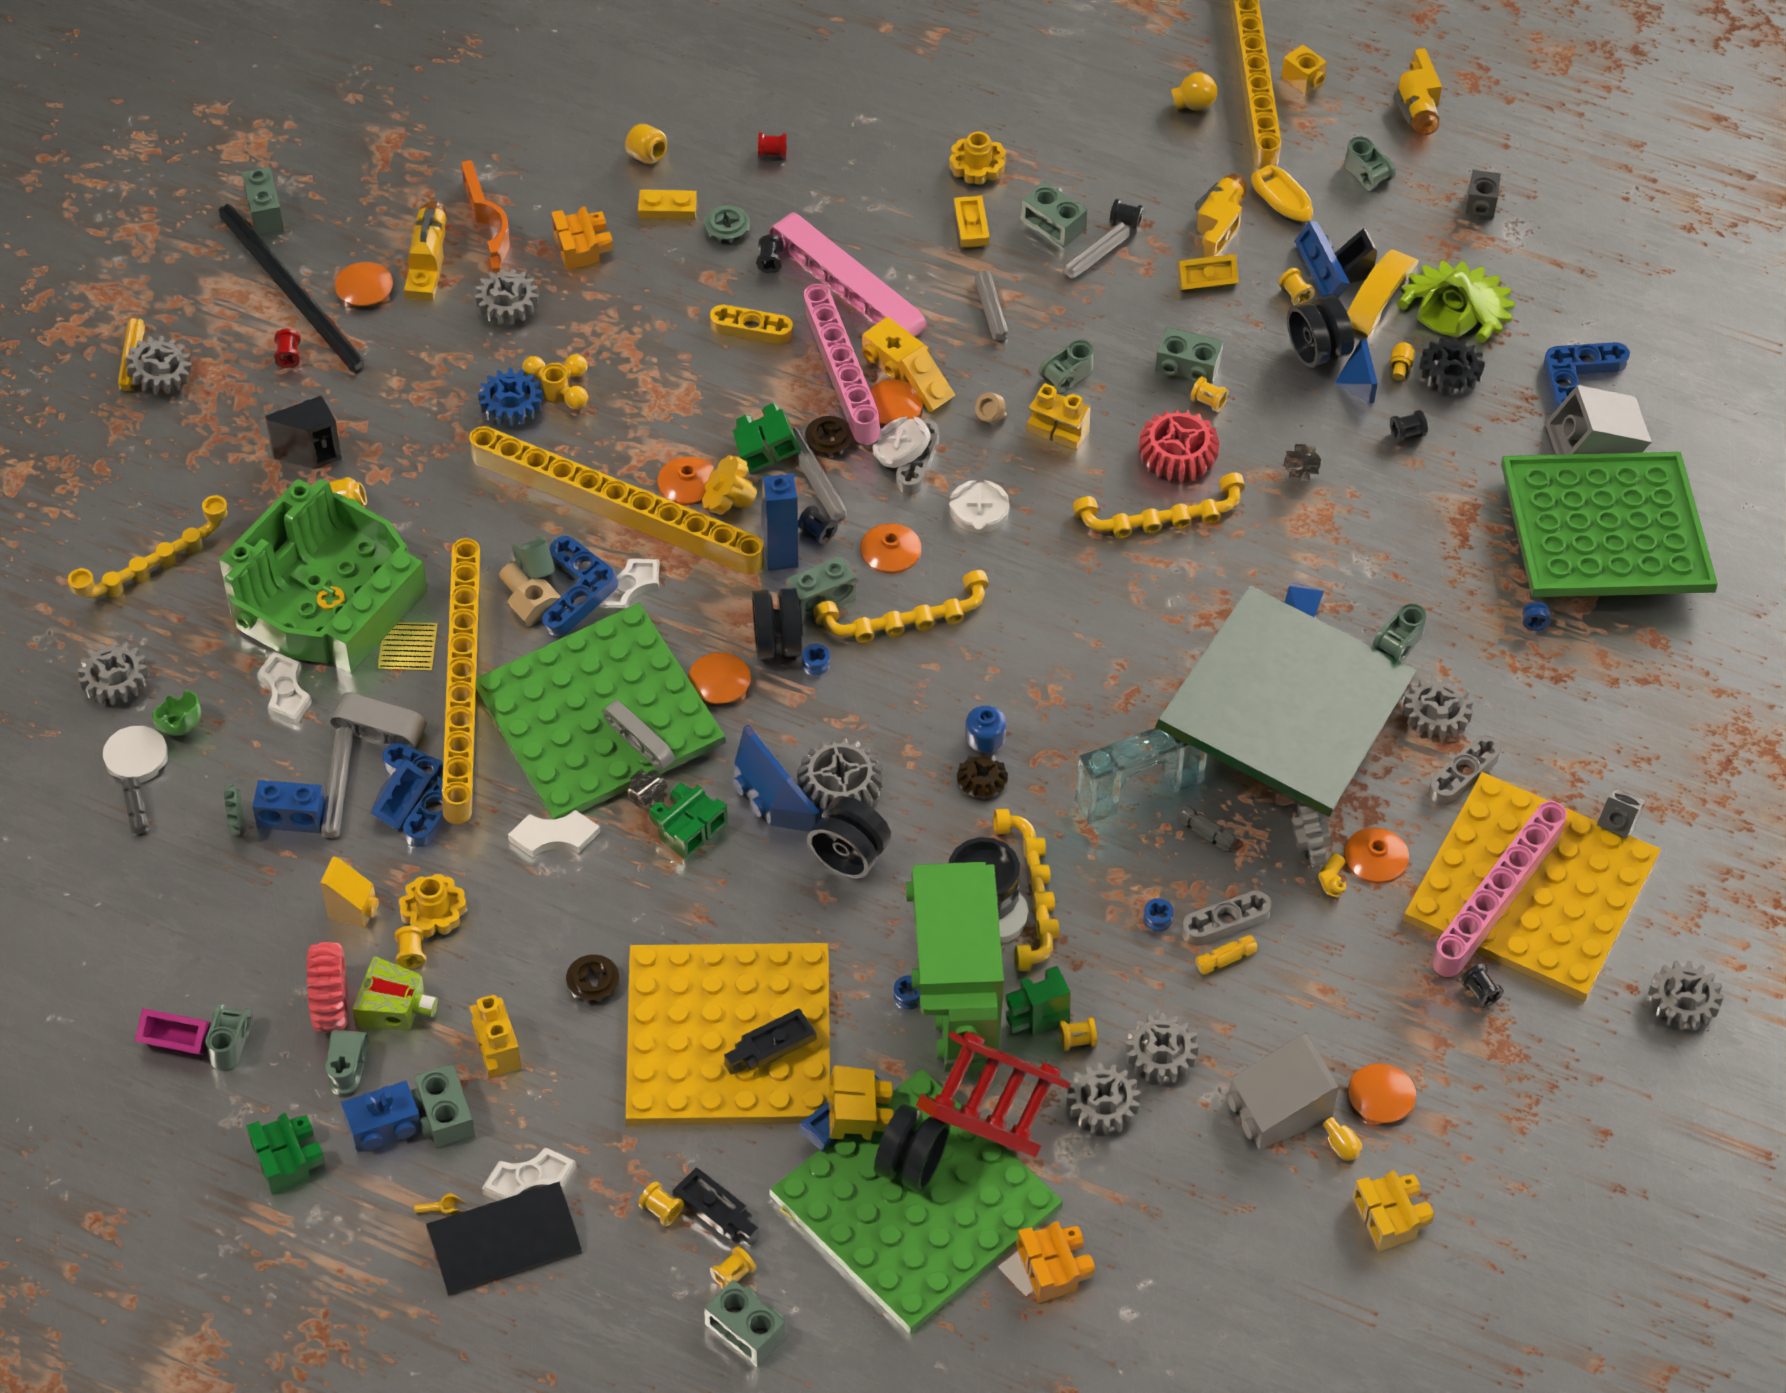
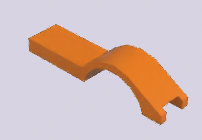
M472 160L461 162L463 183L476 223H486L500 231L495 238L487 242L491 255L489 262L493 273L499 272L510 247L508 218L500 206L492 201L485 200Z

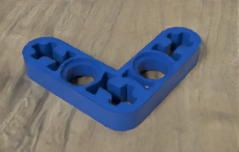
M1610 342L1549 348L1545 354L1544 370L1555 410L1576 385H1580L1578 374L1607 373L1624 370L1630 356L1628 347L1621 343ZM1587 355L1592 357L1594 361L1586 363L1580 360L1579 357ZM1561 379L1567 380L1571 385L1562 387L1556 381Z
M569 536L555 539L549 548L554 562L578 581L543 613L542 622L550 635L557 637L571 631L618 587V578L614 570ZM564 550H565L566 552L570 551L571 554H572L571 558L569 557L568 554H566V553L563 552V551H564ZM582 562H591L587 569L577 570V567ZM578 597H588L581 605L573 604Z
M393 743L383 751L384 768L391 775L404 759L419 768L427 766L433 769V773L430 774L432 777L424 788L427 790L403 825L407 843L414 847H423L433 840L446 822L443 816V809L439 812L427 810V806L433 802L442 803L443 761L405 744ZM422 826H424V832L418 831Z

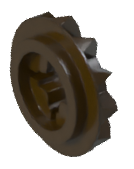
M822 416L813 420L807 426L805 439L810 449H815L817 455L823 452L827 453L830 457L835 452L842 455L845 448H850L853 434L848 422L836 416ZM824 433L830 437L834 436V441H831L829 438L824 439Z
M980 753L978 757L968 756L964 763L959 764L957 772L958 785L963 792L971 797L979 799L991 798L1000 794L1007 785L1008 772L1005 769L1004 762L997 761L994 755L985 757ZM977 769L982 773L988 772V780L983 776L977 777Z
M596 954L582 956L575 960L567 970V988L572 992L574 998H582L586 1004L589 1000H597L601 1003L604 997L608 995L613 996L615 988L619 986L618 968L612 960L605 956ZM589 971L598 979L597 987H594L588 981Z

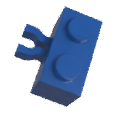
M407 1080L341 1102L344 1119L356 1152L373 1150L380 1147L383 1143L395 1139H406L416 1132L422 1131L419 1112Z

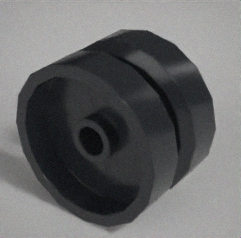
M1333 294L1315 298L1312 303L1304 302L1292 306L1288 310L1287 328L1291 344L1300 361L1308 368L1326 364L1329 359L1337 360L1349 356L1353 352L1354 332L1350 318L1341 301Z
M796 588L780 589L777 595L778 609L773 608L772 595L768 590L752 591L754 634L758 660L774 658L776 655V639L779 638L782 653L786 658L802 656L801 636H803V621Z
M845 796L833 799L822 814V819H819L807 835V843L812 853L822 864L844 877L853 879L864 878L876 863L877 857L891 841V830L887 822L877 811L855 798Z
M978 837L963 842L955 848L949 858V863L986 862V865H994L999 919L1004 918L1013 911L1019 901L1020 862L1016 852L1005 842L995 838Z
M906 1103L901 1104L889 1121L878 1147L874 1162L875 1174L889 1180H893L901 1174L903 1186L919 1193L922 1192L931 1181L941 1161L950 1133V1124L932 1116L923 1121L921 1109Z

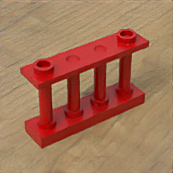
M966 1030L963 1036L950 1031L948 1037L963 1047L941 1093H937L935 1098L921 1094L916 1107L933 1118L1036 1158L1042 1145L1030 1138L1032 1135L1030 1129L1051 1084L1054 1083L1069 1089L1071 1083L1059 1076L1061 1073L1060 1069L1043 1062L1041 1067L983 1044L985 1039L975 1033ZM975 1052L988 1056L967 1104H962L960 1109L954 1107L956 1102L953 1099ZM1001 1062L1014 1067L992 1115L988 1114L986 1119L980 1117V1106ZM1026 1073L1039 1077L1018 1124H1013L1012 1129L1005 1127L1007 1122L1004 1120Z

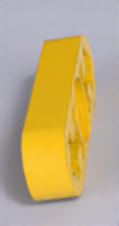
M718 305L710 311V327L719 334L773 344H786L793 337V322L784 315L730 305ZM748 321H755L759 323V325L755 328H747L744 326V324Z

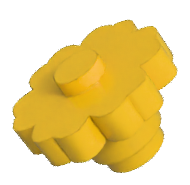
M980 131L972 132L968 135L967 139H959L951 147L949 168L953 171L955 177H964L966 183L984 184L986 179L997 180L999 175L1004 173L1006 151L1001 143L992 142L986 133Z
M728 455L719 462L717 469L711 472L709 480L705 484L706 493L702 498L704 509L714 514L722 515L731 506L746 509L753 503L757 489L752 486L751 481L744 478L748 472L745 460L737 456Z
M441 874L417 877L413 882L406 885V895L399 899L401 920L404 923H410V926H417L423 929L425 937H431L436 931L441 934H448L452 929L460 925V916L467 911L464 890L455 887L453 878L444 877Z

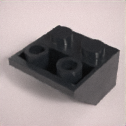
M322 395L265 416L274 459L310 469H317L342 459L336 420Z

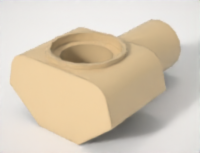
M515 563L507 564L499 573L500 579L513 592L507 600L509 607L527 626H532L541 621L543 613L561 597L545 579H529Z

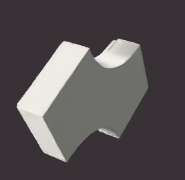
M628 559L625 569L617 575L618 587L594 609L595 614H615L626 609L630 602L638 595L658 590L659 559Z
M273 651L257 673L258 680L268 686L272 692V697L268 704V713L296 726L312 704V698L297 683L299 672L302 669L301 663Z
M576 810L565 817L552 820L540 819L529 814L508 834L509 842L532 858L551 849H567L579 854L600 833V826Z
M544 1148L535 1158L523 1163L511 1164L499 1161L482 1187V1193L499 1201L558 1181L563 1190L576 1169V1161L548 1148Z

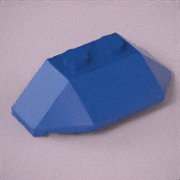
M751 726L743 727L734 762L735 778H733V784L740 795L745 794L755 814L758 817L763 816L770 826L810 832L820 819V811L764 745Z

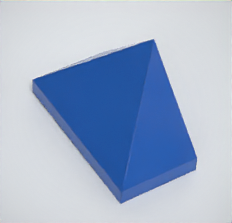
M1361 339L1334 384L1367 403H1374L1378 383L1367 339Z
M1294 582L1288 587L1284 603L1315 618L1324 590Z
M404 759L381 787L370 814L398 831L432 776Z

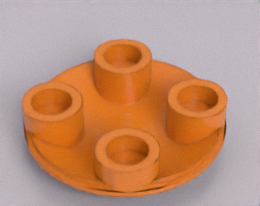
M359 262L349 265L337 275L335 280L337 295L343 300L344 306L350 309L358 306L385 304L390 298L389 293L393 287L391 273L382 265L373 262Z
M895 379L884 380L869 389L878 409L879 426L881 429L889 422L901 417H907L908 419H914V417L921 418L923 401L910 383Z
M715 652L704 655L695 661L689 670L688 679L705 705L711 703L724 704L732 701L739 702L746 697V691L751 682V673L749 667L741 658L730 653Z
M1375 1063L1362 1067L1352 1076L1348 1087V1096L1353 1108L1363 1116L1364 1121L1369 1125L1378 1126L1381 1123L1401 1120L1411 1113L1416 1100V1090L1410 1077L1401 1069L1389 1064Z

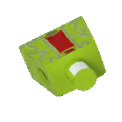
M373 956L352 1008L355 1025L363 1028L407 1031L411 1028L416 1014L429 1017L435 1015L438 998L424 995L423 981L420 974Z

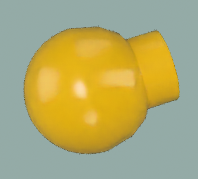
M1194 72L1185 77L1180 86L1171 89L1177 110L1187 107L1193 111H1201L1213 105L1217 98L1218 90L1211 76L1203 72Z

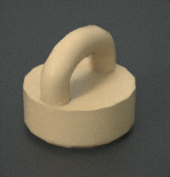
M987 392L978 397L975 411L980 420L994 423L1000 419H1005L1007 416L1005 401L999 394Z

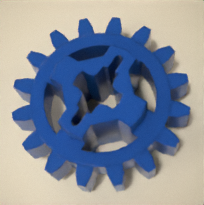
M512 368L508 369L507 374L497 370V377L494 378L488 375L487 383L480 384L481 392H478V400L481 413H486L489 421L497 418V425L508 421L509 426H513L516 420L521 424H525V417L534 419V411H541L543 390H541L540 381H535L533 374L525 376L523 369L517 374L513 373Z

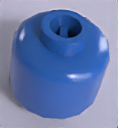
M989 705L976 707L969 712L965 722V739L969 746L982 753L998 750L1006 739L1007 724L1004 714L996 707Z

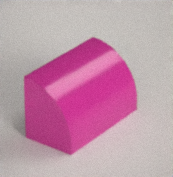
M142 1008L135 1042L203 1055L207 1052L206 1036L211 1022Z

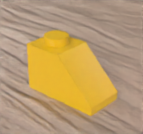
M333 856L320 882L327 918L365 928L369 918L375 916L379 905V900L375 896L374 886L340 858Z

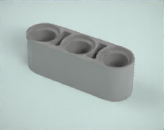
M350 692L343 694L329 721L335 730L340 727L344 729L350 728L353 731V737L385 747L393 743H401L414 749L427 726L425 718L417 712Z

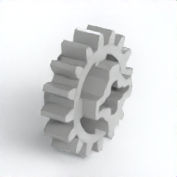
M502 268L498 275L489 272L490 279L481 278V286H476V306L479 307L481 315L487 314L489 321H492L494 318H498L499 324H502L505 319H509L511 324H514L515 318L524 321L525 313L533 315L534 307L539 305L538 286L535 285L533 277L527 279L525 271L517 275L514 268H512L510 273H506Z
M148 336L147 343L138 340L136 348H129V355L126 356L127 377H133V385L141 383L142 391L153 388V393L157 394L159 389H163L166 394H169L170 387L179 390L181 382H188V375L191 374L192 365L190 363V353H184V345L176 347L175 339L164 342V337L160 336L158 341H154L151 336Z
M112 641L109 648H106L101 643L99 644L100 651L95 652L90 649L88 651L90 659L82 658L80 660L82 668L78 669L81 688L86 690L88 698L91 699L97 696L98 703L100 704L105 699H110L111 705H115L117 698L127 702V695L130 693L138 696L137 687H145V678L149 677L145 656L140 655L137 647L130 650L127 642L121 647H117L116 641Z
M1432 676L1430 683L1420 679L1418 687L1411 685L1409 694L1405 695L1403 716L1408 717V726L1417 725V734L1423 731L1428 732V739H1431L1434 734H1438L1439 738L1444 740L1446 733L1455 738L1457 737L1458 729L1465 731L1467 723L1471 721L1473 700L1467 699L1469 692L1467 690L1459 691L1460 683L1458 682L1449 685L1447 677L1442 682H1438L1436 677Z
M1296 801L1299 817L1293 818L1292 824L1299 852L1307 850L1312 868L1327 865L1325 846L1332 845L1326 815L1320 812L1317 813L1311 807Z
M1674 961L1672 969L1663 965L1660 973L1655 972L1648 991V995L1652 996L1649 1004L1651 1007H1658L1657 1017L1664 1015L1668 1017L1667 1025L1670 1026L1674 1021L1679 1022V1028L1683 1030L1686 1023H1690L1691 1027L1696 1030L1700 1021L1707 1026L1710 1024L1712 1017H1717L1723 1001V995L1720 994L1722 985L1720 983H1713L1714 973L1708 975L1703 973L1705 966L1701 965L1694 969L1692 961H1688L1685 967H1681L1678 961ZM1665 986L1668 988L1666 994L1668 995L1667 997L1664 991ZM1704 993H1705L1706 998H1707V1003L1704 1002V1000H1705V996L1703 995Z
M1161 1013L1158 1020H1155L1151 1014L1147 1015L1146 1023L1137 1020L1135 1030L1129 1029L1125 1044V1052L1128 1053L1127 1063H1135L1134 1073L1146 1072V1081L1156 1076L1159 1084H1163L1164 1077H1169L1173 1083L1176 1082L1177 1073L1186 1077L1189 1067H1195L1196 1056H1198L1199 1044H1196V1033H1188L1190 1024L1187 1022L1180 1026L1177 1024L1178 1016L1176 1015L1171 1021L1166 1020L1165 1013ZM1141 1041L1144 1043L1143 1048L1145 1051L1143 1053L1139 1046ZM1180 1044H1182L1184 1049V1053L1182 1055L1180 1054Z
M1102 1062L1098 1063L1097 1070H1093L1089 1065L1085 1066L1084 1075L1078 1072L1074 1074V1082H1070L1071 1084L1067 1092L1066 1105L1070 1106L1071 1118L1079 1116L1078 1126L1080 1127L1085 1126L1087 1123L1090 1124L1091 1133H1095L1097 1128L1101 1127L1106 1135L1109 1134V1129L1113 1126L1118 1132L1122 1131L1123 1122L1131 1125L1133 1123V1115L1139 1112L1140 1103L1138 1102H1140L1141 1092L1136 1090V1079L1127 1081L1128 1071L1125 1069L1121 1073H1117L1116 1064H1112L1109 1070L1104 1069ZM1121 1091L1123 1092V1094H1124V1096H1125V1099H1126V1102H1125V1103L1123 1102V1097L1120 1095V1092H1121ZM1081 1094L1084 1095V1100L1087 1102L1086 1105H1084L1081 1099Z

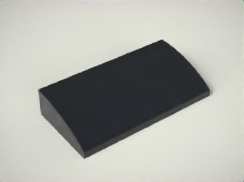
M559 1181L426 1224L428 1238L448 1296L582 1253L572 1216Z

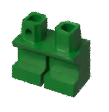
M776 403L764 406L762 409L763 417L757 420H753L751 415H744L736 419L737 428L732 431L740 458L747 462L750 474L775 463L771 452L778 462L802 451L792 430L791 423L782 408L779 409Z
M680 782L670 793V800L675 805L668 808L662 802H657L649 810V819L658 827V837L684 860L688 859L706 843L705 839L708 841L728 823L727 804L718 798L715 801L705 795L700 785H696L691 789Z
M1058 965L1045 970L1044 980L1033 984L1029 979H1020V989L1006 994V1003L1009 1009L1006 1011V1020L1012 1033L1029 1028L1034 1037L1058 1029L1059 1021L1065 1020L1066 1023H1070L1071 992Z
M286 1112L278 1116L277 1121L262 1126L259 1121L246 1125L250 1143L271 1195L310 1179L308 1170L325 1162L318 1141L300 1147L298 1143L314 1136L307 1115L289 1120Z

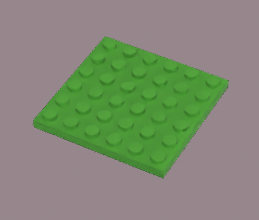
M1681 452L1516 455L1502 457L1501 467L1532 597L1716 593L1718 582Z
M640 602L476 678V694L551 819L565 817L574 810L579 813L726 743L724 733ZM614 700L620 701L669 746L674 754L675 761L662 771L656 769L609 726L603 717L602 710Z
M921 1068L892 1091L890 1104L878 1103L876 1108L893 1109L894 1115L901 1104L906 1103L916 1107L921 1094L935 1098L936 1094H940L943 1088ZM953 1099V1101L956 1102L954 1107L960 1109L961 1105L955 1099ZM921 1110L924 1121L930 1115ZM951 1124L948 1141L941 1161L931 1181L920 1193L903 1186L901 1174L893 1180L875 1174L874 1162L884 1132L873 1131L871 1140L864 1139L862 1134L846 1133L843 1139H838L823 1152L819 1149L770 1188V1196L910 1334L1016 1246L1018 1230L1032 1227L1033 1231H1035L1063 1206V1201L1004 1145Z

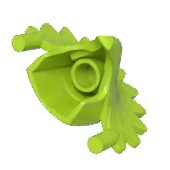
M1440 261L1439 270L1423 265V275L1409 274L1408 280L1411 284L1401 286V293L1403 295L1397 302L1398 307L1405 310L1416 297H1423L1417 319L1435 332L1448 336H1461L1480 322L1483 327L1476 334V339L1480 343H1485L1493 332H1502L1503 327L1500 322L1509 323L1512 321L1513 316L1507 311L1513 310L1516 305L1514 301L1506 299L1511 295V288L1498 287L1501 279L1500 276L1484 277L1485 268L1483 266L1470 271L1465 261L1459 262L1454 269L1446 261Z

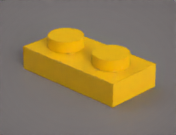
M639 190L638 218L696 219L697 191Z
M982 196L954 198V211L961 248L989 245L990 236Z
M1236 254L1177 261L1180 290L1239 283Z
M924 345L897 362L917 395L922 399L928 412L935 410L955 396V393Z

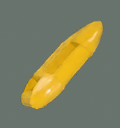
M1267 165L1252 173L1251 184L1254 189L1276 212L1301 222H1308L1312 219L1313 207L1307 192L1286 171L1273 165ZM1271 176L1272 179L1264 183L1263 180Z

